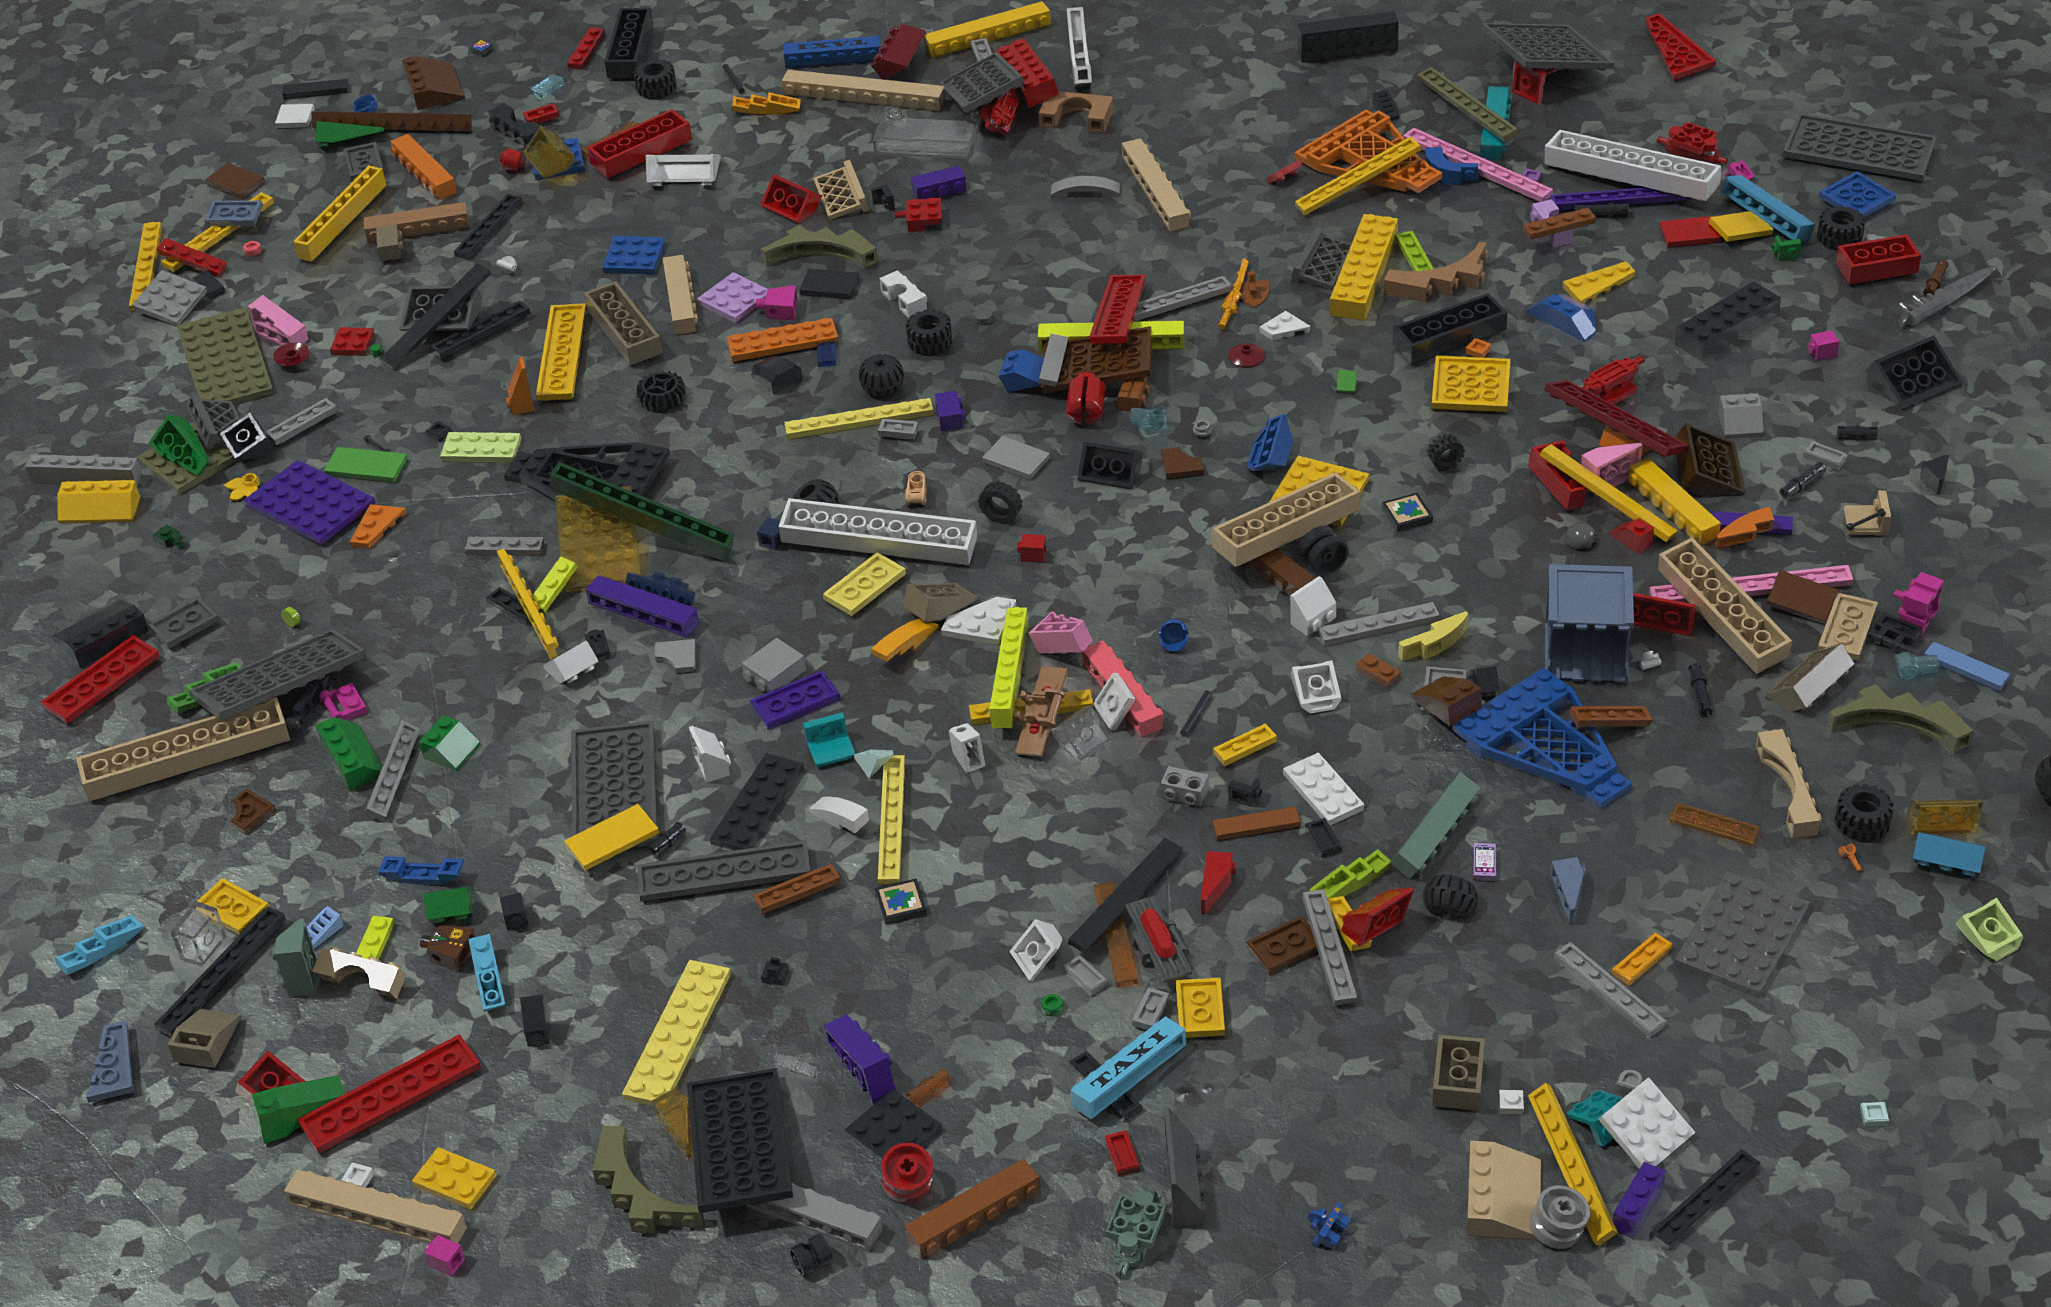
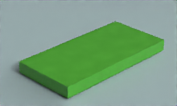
M337 447L324 469V473L334 477L395 483L408 458L407 454Z

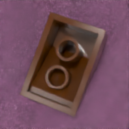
M1442 676L1410 694V698L1449 726L1482 708L1481 688L1464 678Z

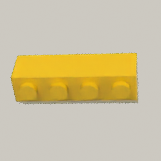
M136 481L62 482L57 494L58 523L132 522L140 500Z

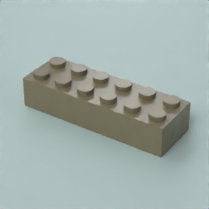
M616 281L584 293L587 311L629 365L637 364L663 353L660 336Z

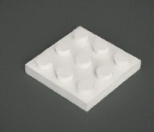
M1649 1077L1598 1119L1639 1169L1643 1162L1653 1166L1658 1165L1695 1133Z

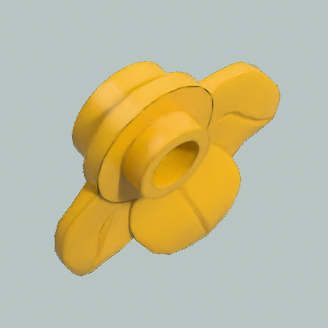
M248 473L242 478H235L227 482L224 486L233 490L230 500L239 501L258 489L260 480L255 474Z

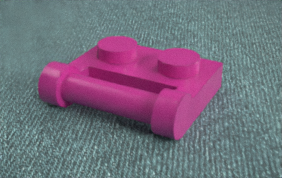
M353 683L330 692L325 690L319 694L321 703L325 704L331 714L330 718L337 717L349 720L367 713L366 706ZM338 700L343 711H338L332 701Z

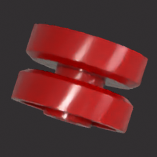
M900 1143L891 1147L885 1153L882 1160L881 1178L885 1193L892 1200L900 1203H914L929 1193L933 1176V1161L929 1153L922 1146L914 1143Z

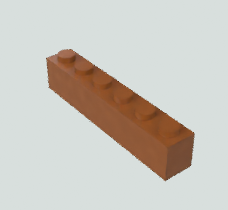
M1023 1158L905 1225L906 1240L921 1259L932 1255L938 1249L955 1242L959 1237L976 1230L987 1221L994 1220L1008 1209L1015 1208L1022 1201L1034 1197L1041 1191L1040 1177Z

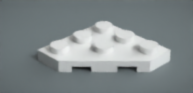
M995 597L950 615L941 629L942 636L999 645L1002 639L1007 608L1016 607V600Z

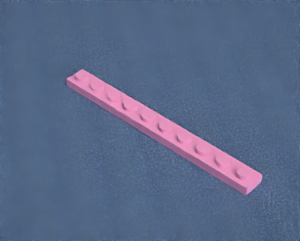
M1412 128L1403 135L1404 139L1411 136L1420 144L1421 149L1424 151L1425 147H1443V156L1451 162L1478 163V175L1538 202L1545 201L1550 195H1553L1552 188L1416 128Z
M1848 565L1788 571V573L1829 587L1853 584V577ZM1778 573L1734 577L1732 579L1748 596L1770 594ZM1672 584L1653 586L1649 589L1650 596L1689 603Z

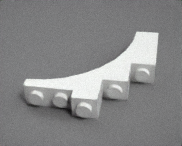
M1083 7L1067 8L1074 88L1090 87L1092 84L1091 66L1088 59Z

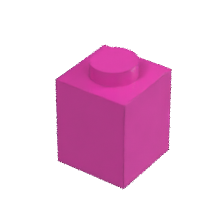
M1832 330L1811 335L1808 351L1816 360L1838 355L1839 340Z
M439 1235L427 1245L424 1252L428 1267L451 1277L465 1260L460 1244Z

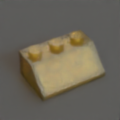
M541 125L523 151L524 155L544 178L566 171L576 157L556 132Z
M1909 800L1907 819L1910 833H1977L1983 800Z

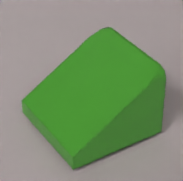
M1339 370L1336 392L1355 393L1357 372Z

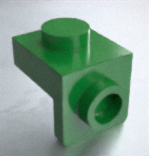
M1775 236L1774 243L1771 245L1772 253L1776 255L1778 261L1800 258L1801 242L1799 239L1781 241L1779 236Z

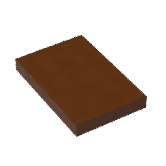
M230 163L225 164L205 179L207 185L241 199L265 182L263 176Z
M1779 570L1766 605L1825 625L1838 589Z
M1302 915L1245 942L1248 951L1268 975L1274 974L1318 952L1311 926Z

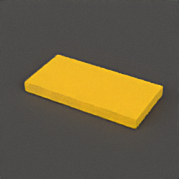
M636 804L564 840L566 848L586 871L659 834V829L640 805Z

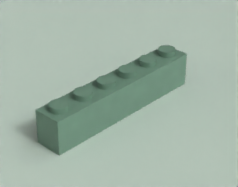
M1459 772L1389 863L1409 879L1415 873L1420 875L1427 866L1424 863L1426 859L1430 861L1437 853L1435 850L1436 846L1440 848L1447 840L1445 834L1447 832L1450 834L1458 825L1455 822L1457 818L1461 820L1468 812L1466 806L1471 807L1478 797L1475 794L1480 787L1462 772Z

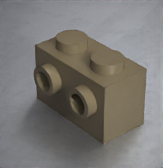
M397 224L376 227L377 249L380 261L400 259L401 251H404L402 231H398Z

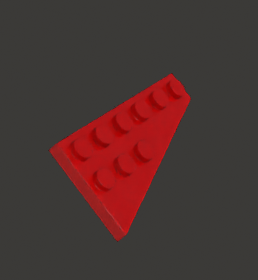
M1660 13L1646 17L1645 24L1673 80L1716 66V60Z

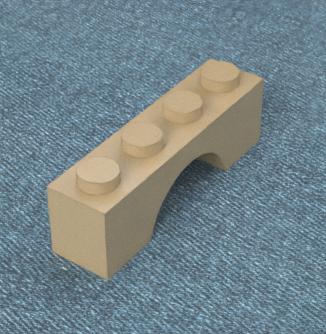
M335 947L330 949L321 948L312 970L320 979L338 984L350 974L357 972L367 973L371 989L379 995L397 999L406 974L400 969L401 966L392 962L383 964L380 960L373 957L364 959L361 955L354 952L345 954L342 950Z

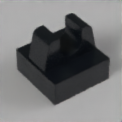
M771 957L770 961L766 962L761 975L762 983L783 986L789 971L788 963H781L780 958Z

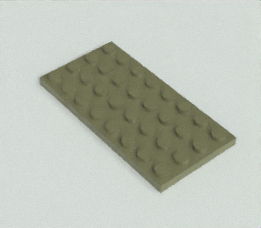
M246 307L177 325L195 389L201 399L232 401L234 405L274 394Z

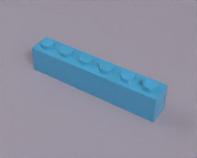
M1744 176L1726 177L1721 193L1748 211H1751L1790 239L1810 240L1816 225L1815 223Z

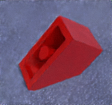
M1640 518L1623 523L1610 532L1611 537L1638 554L1653 544L1654 527Z

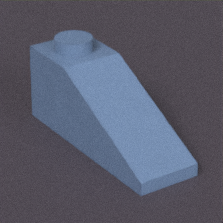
M1578 857L1552 861L1551 878L1569 924L1574 923L1583 887V878H1586L1585 867L1580 865Z

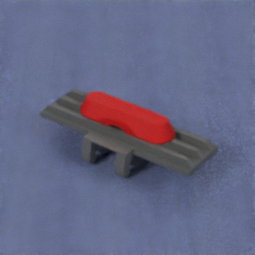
M1151 896L1125 904L1137 929V932L1132 933L1131 943L1134 948L1139 947L1141 951L1139 956L1141 964L1143 966L1146 965L1147 959L1151 958L1163 983L1192 974V970L1185 958L1190 951L1187 946H1184L1176 930V923L1172 920L1166 921L1155 897Z

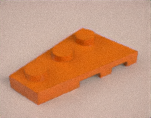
M370 504L350 540L351 547L364 549L372 547L383 536V532L388 527L392 528L399 517L407 514L406 509Z

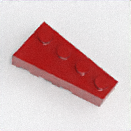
M1565 440L1531 447L1528 467L1566 510L1584 507L1587 488L1540 456L1541 451L1552 444L1571 457L1570 451L1566 449Z

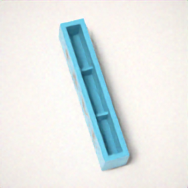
M1166 1016L1159 1022L1154 1023L1150 1029L1139 1035L1128 1046L1123 1047L1120 1052L1111 1059H1108L1098 1069L1092 1071L1080 1083L1075 1084L1070 1090L1071 1106L1090 1119L1094 1118L1185 1047V1028Z

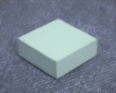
M1885 1102L1861 1103L1860 1110L1864 1127L1888 1126L1889 1118Z

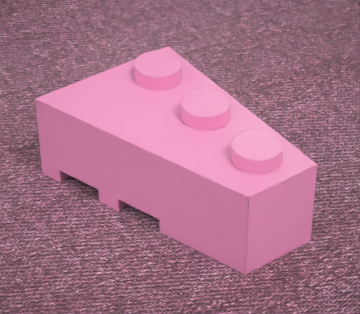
M264 295L248 306L257 335L280 345L294 342L303 344L308 340L305 325Z
M1052 611L1029 632L1038 653H1082L1093 641L1084 620L1073 617L1067 619L1063 614L1056 616L1055 612Z

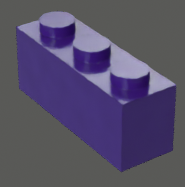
M960 166L911 177L912 192L916 199L938 198L967 191L966 176Z
M1643 1162L1613 1213V1223L1618 1233L1633 1240L1635 1239L1664 1189L1665 1170Z

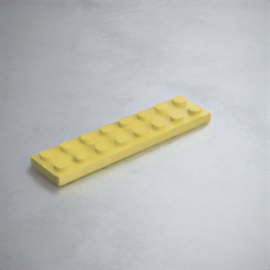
M689 960L622 1092L623 1100L663 1109L666 1108L731 975L730 968Z

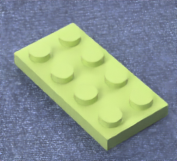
M448 432L440 455L441 461L512 463L517 455L521 434Z

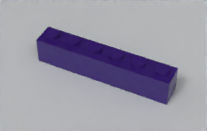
M598 575L585 589L588 604L685 638L699 624L696 608L614 581L610 578Z

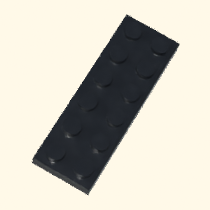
M766 753L710 837V843L733 851L753 848L803 771V763Z

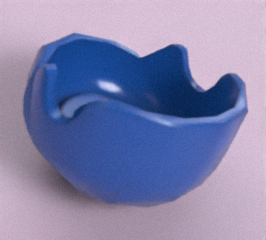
M369 94L356 99L352 108L354 112H376L378 105L375 97Z
M1170 619L1164 622L1159 629L1160 645L1168 652H1178L1188 642V628L1186 624L1178 619Z

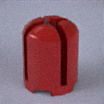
M1089 372L1078 373L1077 377L1073 378L1072 381L1070 380L1066 413L1068 418L1075 424L1083 425L1085 404L1087 426L1093 425L1102 417L1106 388L1104 380L1102 382L1099 378L1095 377L1094 373Z

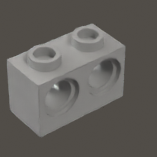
M1168 766L1160 783L1161 798L1201 807L1209 790L1208 774Z

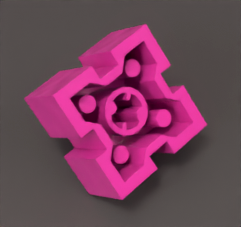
M1921 572L1916 579H1912L1908 591L1895 590L1893 597L1903 602L1898 616L1905 621L1922 627L1921 634L1929 625L1930 619L1932 620L1939 611L1940 595L1943 590L1944 580Z

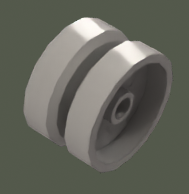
M1561 1185L1548 1187L1542 1191L1532 1212L1530 1228L1540 1242L1551 1248L1564 1249L1572 1247L1578 1242L1590 1217V1207L1586 1199L1578 1191L1570 1187Z

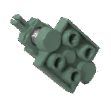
M1149 1189L1148 1192L1141 1190L1134 1197L1120 1194L1106 1229V1238L1117 1240L1114 1261L1119 1264L1116 1272L1118 1278L1120 1276L1121 1279L1125 1278L1128 1268L1137 1267L1140 1259H1144L1147 1249H1152L1166 1213V1205L1155 1203L1158 1194L1155 1190L1153 1192L1152 1189Z

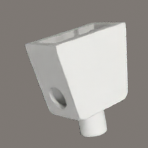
M968 723L951 728L949 736L952 752L964 771L970 773L985 767L980 734Z

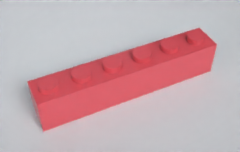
M1103 640L1088 646L1082 652L1083 664L1102 689L1111 674L1118 673L1136 700L1125 715V718L1139 736L1143 737L1163 729L1162 720L1164 715L1162 710L1154 705L1151 696H1147L1142 685L1134 680L1131 671L1126 670L1122 660L1115 656L1112 647H1108Z

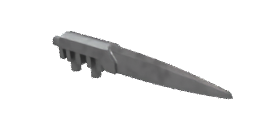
M1993 265L1969 274L1942 289H1937L1934 295L1928 293L1926 298H1920L1915 294L1911 298V301L1914 302L1913 305H1907L1904 302L1899 303L1898 308L1901 309L1898 323L1901 326L1906 324L1913 327L1940 312L1943 307L1963 296L1987 278L1996 269V266Z

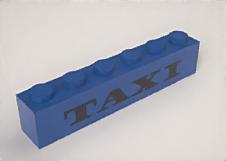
M880 36L784 43L785 68L874 61L873 58L878 54V49L881 47Z

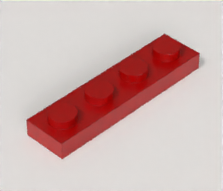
M596 27L588 29L568 60V68L584 69L605 36L604 29Z
M165 238L157 247L158 254L200 271H209L216 277H219L227 267L226 261Z

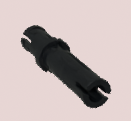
M1628 203L1575 205V211L1589 208L1594 215H1609V217H1612L1613 215L1629 214Z
M1817 462L1800 476L1792 478L1785 487L1780 489V495L1784 499H1788L1796 492H1801L1804 486L1826 472L1825 465L1822 462Z
M1693 663L1694 670L1692 665L1688 667L1691 676L1690 685L1695 692L1700 716L1708 717L1707 710L1710 716L1713 710L1706 688L1707 679L1703 676L1701 664Z

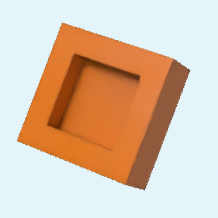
M1475 338L1466 347V354L1484 358L1491 350V344Z

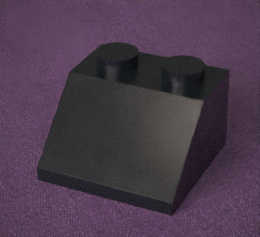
M251 413L220 433L236 460L261 458L275 448L261 424Z

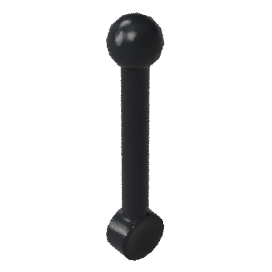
M369 435L364 437L365 442H370L379 450L391 452L390 449H384L373 441Z
M1881 508L1873 515L1853 524L1848 523L1846 528L1851 531L1854 527L1873 518L1885 516L1886 511Z

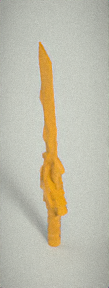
M1243 258L1240 270L1236 274L1238 277L1232 287L1233 290L1224 299L1225 302L1220 307L1224 312L1218 324V328L1221 330L1225 329L1230 315L1237 313L1235 302L1242 297L1239 291L1249 261Z

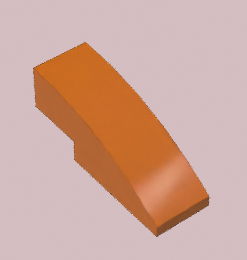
M1770 507L1748 513L1726 526L1717 535L1716 548L1755 541L1757 533L1773 530L1774 517Z

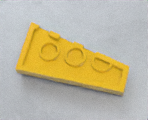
M1625 261L1563 281V288L1573 299L1585 304V301L1589 299L1594 300L1601 292L1606 293L1610 291L1612 286H1619L1634 278L1635 270Z

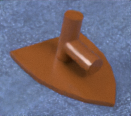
M1249 271L1248 281L1242 283L1239 291L1242 294V297L1239 299L1245 304L1256 308L1264 302L1269 294V280L1256 281L1255 271Z

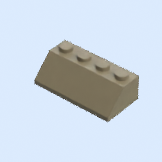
M1842 643L1815 650L1767 692L1766 696L1791 711L1799 709L1805 711L1813 705L1812 702L1825 695L1824 691L1836 685L1838 678L1848 674V669L1854 665V662Z

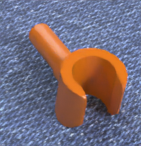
M1848 844L1846 848L1845 846L1840 847L1838 850L1839 855L1843 858H1849L1857 872H1860L1862 868L1854 855L1856 852L1855 846Z

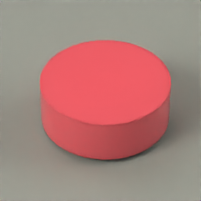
M257 241L247 242L243 246L244 253L247 256H256L262 251L261 245Z

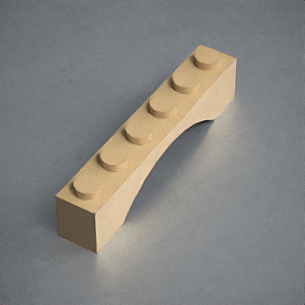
M1783 729L1758 732L1756 749L1761 761L1778 772L1791 790L1793 801L1788 808L1786 824L1792 839L1818 835L1819 826L1822 825L1821 814L1817 813L1815 800L1810 797L1809 785L1803 780V771L1797 765V757L1795 752L1791 750L1789 737L1785 736Z

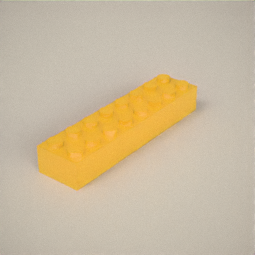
M1363 214L1330 297V316L1366 320L1396 242L1398 218Z

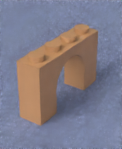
M1058 91L1059 95L1044 101L1039 111L1040 127L1056 129L1060 118L1064 114L1072 111H1082L1089 114L1087 117L1088 132L1105 133L1114 111L1113 96Z

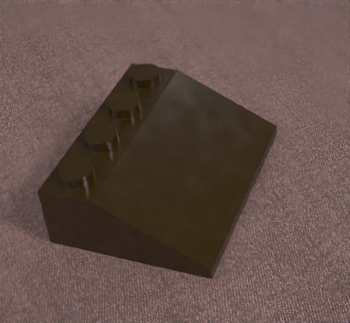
M1685 423L1675 436V438L1689 445L1686 452L1676 455L1683 489L1688 493H1694L1699 496L1744 495L1745 488L1735 442Z

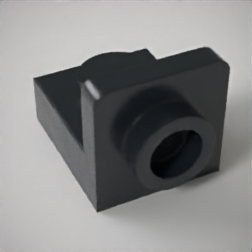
M887 184L871 189L872 202L874 204L882 202L889 211L895 209L894 195Z
M594 629L584 634L585 641L587 640L596 657L610 654L604 629Z
M1256 778L1251 786L1231 780L1228 785L1230 801L1252 807L1255 801L1261 798L1262 788H1260V779Z

